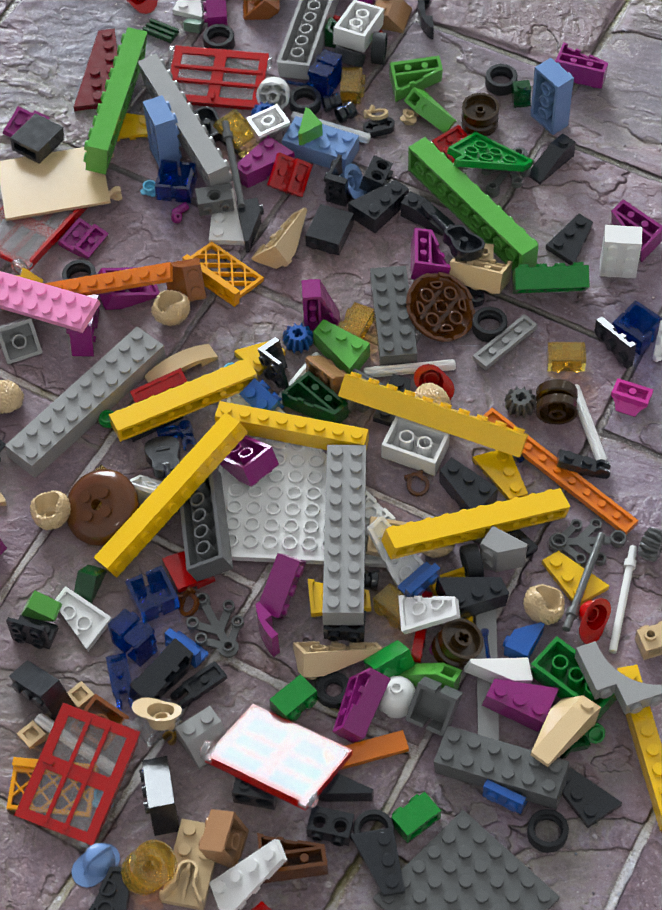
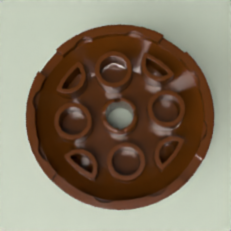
M442 272L426 273L417 278L408 290L406 297L408 316L415 328L429 339L439 342H451L460 339L471 329L475 314L471 293L460 280Z
M99 469L87 473L74 484L67 498L70 502L71 511L67 524L71 532L82 542L93 546H104L139 508L138 494L134 485L127 477L115 470ZM102 503L101 508L97 510L98 505Z

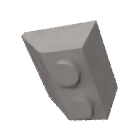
M30 317L0 325V346L7 365L43 353Z
M492 526L480 543L483 567L487 570L491 569L494 572L520 568L525 565L527 544Z
M208 706L175 727L177 739L199 770L208 765L205 760L215 752L217 743L227 733L222 721L211 706Z

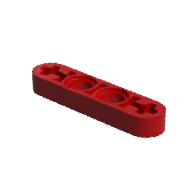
M424 591L422 597L432 598L433 592ZM427 628L415 631L411 655L416 663H421Z

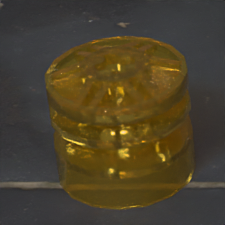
M155 839L145 841L131 852L122 863L121 874L123 882L128 889L136 894H153L171 880L176 873V855L171 847L163 841Z

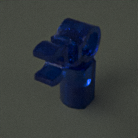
M188 420L181 421L178 426L171 425L156 429L158 437L173 436L178 438V436H181L184 451H187V444L191 443L193 447L196 445L192 423Z

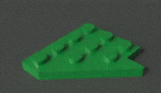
M477 132L448 147L447 154L455 159L453 165L455 167L524 172L532 167L534 161Z

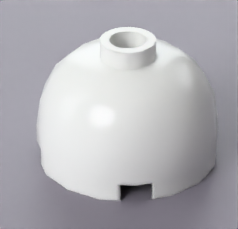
M269 77L259 85L256 98L259 105L260 102L266 103L268 101L269 104H277L283 110L289 103L291 91L289 85L283 79Z
M392 676L378 709L390 718H402L407 716L416 689L409 679L402 676Z

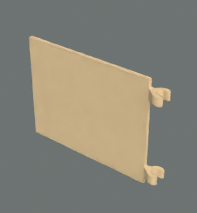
M84 147L51 152L40 164L27 157L0 161V185L6 221L110 204V199L122 200L120 186H115L109 191L105 174L86 170V163L83 162L87 151L84 150Z

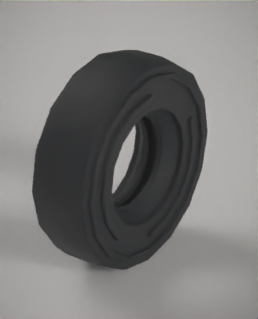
M339 672L321 676L315 688L318 701L325 707L339 708L349 679ZM338 684L342 691L338 696H329L326 693L327 686Z

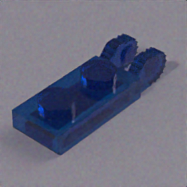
M126 653L106 657L117 709H122L123 704L120 695L128 693V703L132 707L134 700L129 697V685L132 681Z

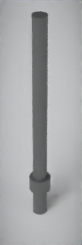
M224 120L222 122L223 140L227 146L238 207L243 208L245 207L232 141L234 139L233 132L230 130L229 121Z
M599 532L571 606L567 608L565 613L566 619L562 627L564 631L569 632L573 621L578 617L579 605L606 536L602 532Z

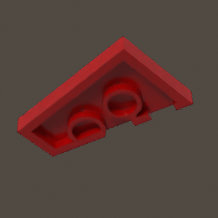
M179 368L130 391L134 402L138 403L151 396L163 393L168 389L180 386L187 382L182 369Z

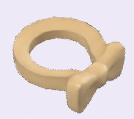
M371 105L369 110H364L365 119L382 120L389 116L387 109H375L374 105ZM377 112H383V113H384V114H382V115H372V114L377 113Z

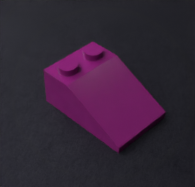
M138 267L101 268L98 274ZM155 284L101 293L99 296L105 310H117L155 299L160 291Z
M245 435L220 465L239 482L252 487L265 475L272 472L279 463L272 446Z

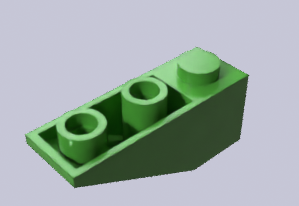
M413 87L404 100L415 112L443 133L450 130L456 122L425 90Z
M415 663V666L398 676L409 679L416 687L422 678L426 676L442 683L441 688L447 685L458 690L462 670L446 663Z

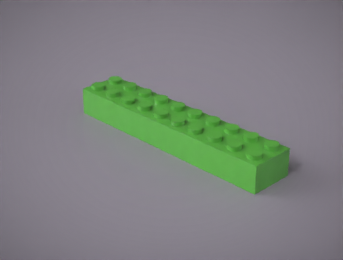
M128 27L126 34H122V45H119L117 49L118 57H114V68H111L109 73L110 80H106V92H102V104H98V115L94 116L92 124L94 127L90 128L88 134L90 139L86 140L84 150L87 152L84 154L83 162L86 163V170L105 175L107 173L140 73L138 61L145 58L147 31Z
M424 137L408 147V170L474 234L481 237L485 244H494V253L505 264H507V261H513L512 271L520 264H529V267L536 266L538 242L531 238L524 228L516 224L514 219L508 216L499 205H496L490 196L485 194L477 184H474L467 174L460 171L458 167L453 166L454 163L443 152H440L433 142Z

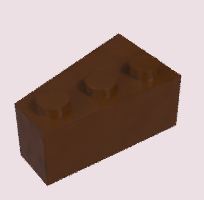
M257 833L259 849L272 840L277 839L280 840L287 858L285 863L270 879H266L263 884L328 874L325 844L302 840L293 841L284 839V837L277 836L275 838Z

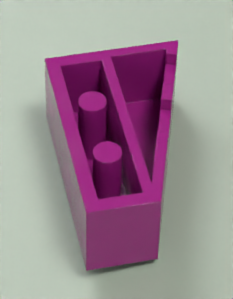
M563 42L555 62L559 63L563 69L574 77V83L602 89L606 80L608 62L591 54L586 56L581 53L580 49H571L567 43Z
M624 199L612 209L611 220L613 225L642 227V246L639 258L642 263L662 242V225Z
M368 668L350 677L332 733L352 743L364 739L391 678L372 668Z
M494 678L482 706L539 732L559 688Z

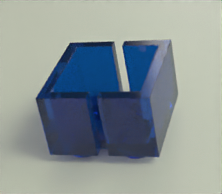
M323 49L321 54L317 55L315 63L309 67L307 72L309 76L308 86L316 88L321 96H332L334 89L338 87L343 79L342 55Z
M161 160L155 182L156 199L164 201L175 199V202L191 203L197 181L196 163L180 161V176L177 161Z
M635 300L625 310V313H622L613 321L612 325L615 326L618 334L623 333L627 336L626 340L628 342L633 341L636 343L635 352L641 355L650 346V343L657 339L662 317Z
M162 565L145 572L148 583L146 587L142 574L125 581L127 592L143 624L159 618V613L161 612L165 615L180 608L178 595Z
M124 608L108 623L111 640L123 653H126L133 647L134 649L127 655L141 667L158 651L157 640L154 635L155 631L149 624L145 625L139 622L141 619L135 612H129Z

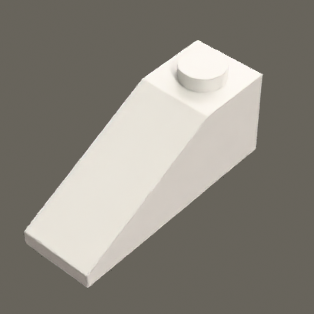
M528 658L470 659L464 667V672L490 683L493 682L494 678L528 684L533 681Z

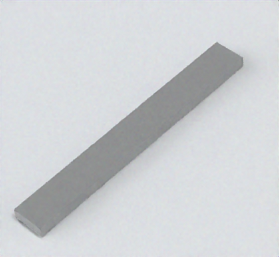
M496 609L476 615V626L481 631L484 642L483 649L476 657L477 659L497 658ZM477 677L478 734L499 740V713L482 706L491 683Z

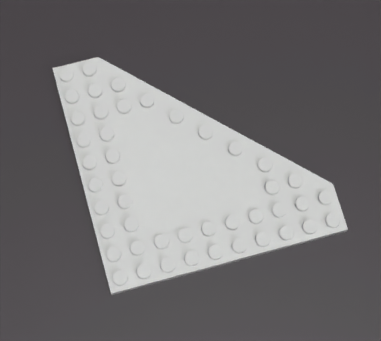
M240 393L227 398L228 403L251 407L239 395ZM277 407V408L275 409V410H276L275 412L285 413V412H284L281 408H279V407ZM246 435L272 446L279 465L252 487L239 482L221 465L219 466L232 560L274 562L277 553H282L305 561L306 564L324 565L327 454L323 449ZM367 490L365 507V567L386 568L381 557L366 554L368 536L366 528L369 526L370 516L379 517L383 515L385 519L395 520V517L386 508L381 507Z

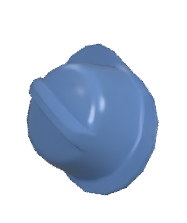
M355 164L347 165L345 172L339 176L348 179V195L352 196L355 200L369 192L359 188L363 179L359 167Z
M108 843L91 845L73 864L72 877L75 883L86 888L99 884L104 880L110 866L118 867L120 862L118 850Z

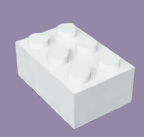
M353 0L334 26L333 44L364 53L372 42L373 32H379L383 26L384 8Z
M605 225L600 257V276L636 278L642 246V227Z
M396 416L381 445V457L416 470H423L424 473L435 476L449 447L450 434Z

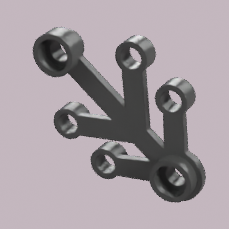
M517 147L512 149L526 157L528 156L527 150ZM531 168L525 170L527 172H520L521 176L528 177L531 174ZM481 169L483 175L500 172L494 181L486 185V194L492 198L500 194V185L508 174H510L513 188H520L522 186V178L518 177L516 171Z
M598 518L592 519L590 525L577 538H569L574 532H580L582 529L581 520L573 519L570 526L563 533H554L549 538V546L554 551H564L574 559V562L584 566L586 564L585 554L578 553L571 546H578L590 555L593 548L590 545H594L596 537L589 536L593 532L601 530L602 521ZM615 530L611 533V536H605L602 545H612L615 548L623 547L626 542V534L621 530ZM599 552L598 557L603 558V560H596L595 564L602 566L606 562V555Z
M203 592L198 593L196 596L199 599L205 598L204 601H199L198 610L204 611L211 625L198 622L196 617H189L186 621L187 628L192 631H202L195 636V642L199 646L219 649V653L226 658L234 657L239 650L236 639L240 629L244 626L243 617L236 615L232 618V629L227 637L224 631L231 613L235 610L234 602L232 600H225L223 602V613L218 621L210 607L209 595ZM237 620L241 621L240 624H235L234 622ZM190 622H196L195 625H189ZM203 632L217 635L220 641L207 638V635ZM201 637L205 638L204 641H198V639ZM227 645L232 646L230 649L225 648Z

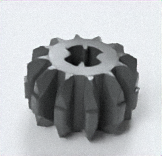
M516 386L515 390H509L505 396V408L509 410L510 415L515 414L516 418L522 415L525 418L526 414L531 415L533 413V410L536 408V395L532 394V389L526 391L525 386L522 389Z
M650 527L642 537L638 547V555L647 561L655 562L662 553V530Z

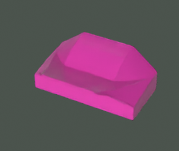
M617 378L611 393L615 403V410L635 417L642 409L648 407L654 389Z

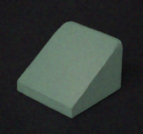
M187 18L183 22L184 31L200 33L204 20Z

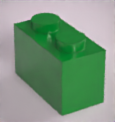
M398 640L364 659L367 669L372 668L389 678L398 676L415 666L409 648Z
M301 674L269 699L270 709L276 715L292 722L296 721L304 710L312 708L318 700L317 690Z
M423 792L421 795L416 794L409 800V804L403 808H397L392 813L391 819L394 829L408 844L441 819V810L427 793Z

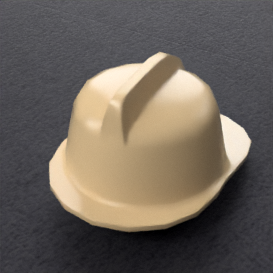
M149 697L137 699L132 704L133 712L147 719L150 727L158 731L174 730L176 718L182 712L181 707L175 703Z

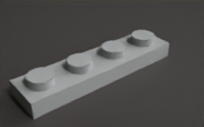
M525 314L507 327L503 333L496 336L475 353L473 361L486 371L537 329L538 324Z

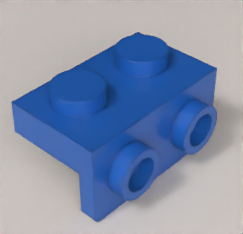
M256 378L239 394L254 408L274 411L278 406L281 409L285 407L280 402L282 398L276 392L271 393L269 391L271 387L265 381L259 382Z
M425 562L398 585L399 591L406 597L421 596L429 585L437 582V578L440 577V567L436 563L430 565L428 562Z
M169 628L164 633L165 646H168L176 638L193 653L191 660L193 667L197 668L208 657V652L181 631L175 632Z
M488 779L483 786V797L506 807L510 811L522 814L528 802L526 797Z

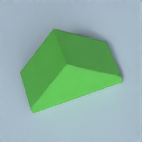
M305 108L298 132L299 145L301 146L323 135L322 122L309 108Z
M34 590L21 615L37 620L55 622L62 604Z

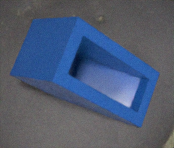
M539 622L514 629L511 636L507 635L502 646L505 647L504 655L509 658H528L529 660L543 635L545 624Z

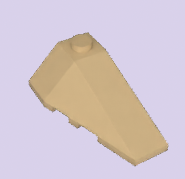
M306 207L294 212L280 226L281 229L269 237L271 240L266 245L262 244L251 259L275 269L281 266H288L292 262L291 258L297 250L307 213Z
M320 641L293 642L298 672L308 680L317 679V677L328 675L360 662L383 649L377 642L349 643V646L339 642H332L330 645H321Z
M585 696L562 698L550 709L532 749L531 756L545 766H550L595 725L601 707Z

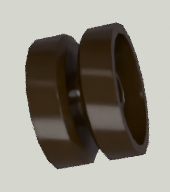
M474 93L466 97L462 102L461 126L463 130L469 135L477 132L484 136L495 132L498 127L499 103L497 99L486 93Z
M553 379L541 383L536 388V415L538 419L544 423L556 425L573 421L578 415V390L576 386L570 381Z
M463 618L447 622L434 636L431 643V651L438 663H446L463 670L470 659H475L481 653L484 646L483 636L479 628L471 621Z

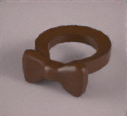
M423 470L404 476V480L407 481V490L411 495L419 497L428 492L430 484L427 477L423 475ZM418 477L423 480L425 489L421 492L412 490L410 485L412 478Z
M188 587L183 594L175 596L176 600L179 601V612L185 617L193 616L199 608V598L195 595L196 590ZM187 597H191L194 601L193 607L190 611L185 612V600Z

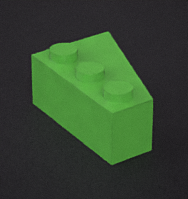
M440 56L390 63L389 76L395 102L406 98L413 87L423 90L442 81L443 68Z
M324 319L313 331L314 345L337 368L344 370L347 374H351L354 368L360 370L370 357L369 342Z

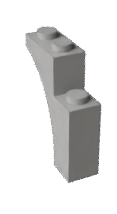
M596 641L576 648L575 659L594 699H605L614 693L624 714H635L645 707H655L662 703V685L645 684L626 677L605 659Z

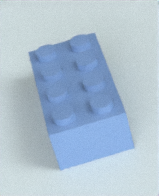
M549 58L535 67L531 116L554 135L569 124L574 77L563 69L559 63Z
M163 95L143 101L149 148L161 172L180 167L182 154L179 149L181 144L177 137L179 135L176 126L178 121L175 113H171L169 101H165Z
M295 116L282 139V145L292 150L295 158L330 168L332 160H335L337 155L340 154L342 155V172H345L346 166L352 163L359 151V135L322 124L323 135L301 146L299 145L298 132L302 118Z

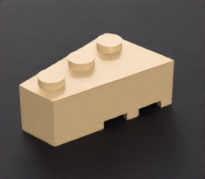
M453 258L450 261L451 269L449 275L457 278L465 286H469L473 290L481 289L490 294H500L510 282L513 261H507V264L496 263V259H490V262L478 261L479 258L473 261H460Z

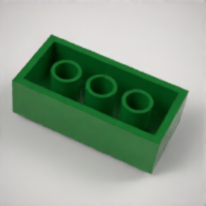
M575 262L571 266H566V263H555L554 266L548 267L545 263L536 264L535 267H529V264H520L512 271L513 294L586 291L590 287L589 265H584V262Z
M556 636L531 663L532 677L543 686L559 688L556 695L561 699L585 696L599 705L601 709L596 720L597 723L617 698L613 693L605 699H594L575 659L576 650Z

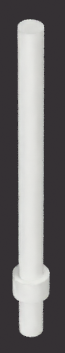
M630 545L628 557L624 562L625 572L609 646V652L613 654L617 653L632 573L636 568L637 546Z

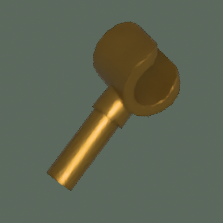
M176 731L164 732L163 739L166 740L169 736H172L168 744L174 745L177 742Z

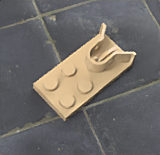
M181 819L164 888L159 892L161 903L204 910L210 888L209 883L212 880L216 863L207 859L199 850V840L203 836L205 823Z

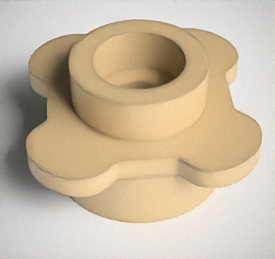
M404 109L400 120L406 125H413L417 122L416 118L419 114L413 110Z

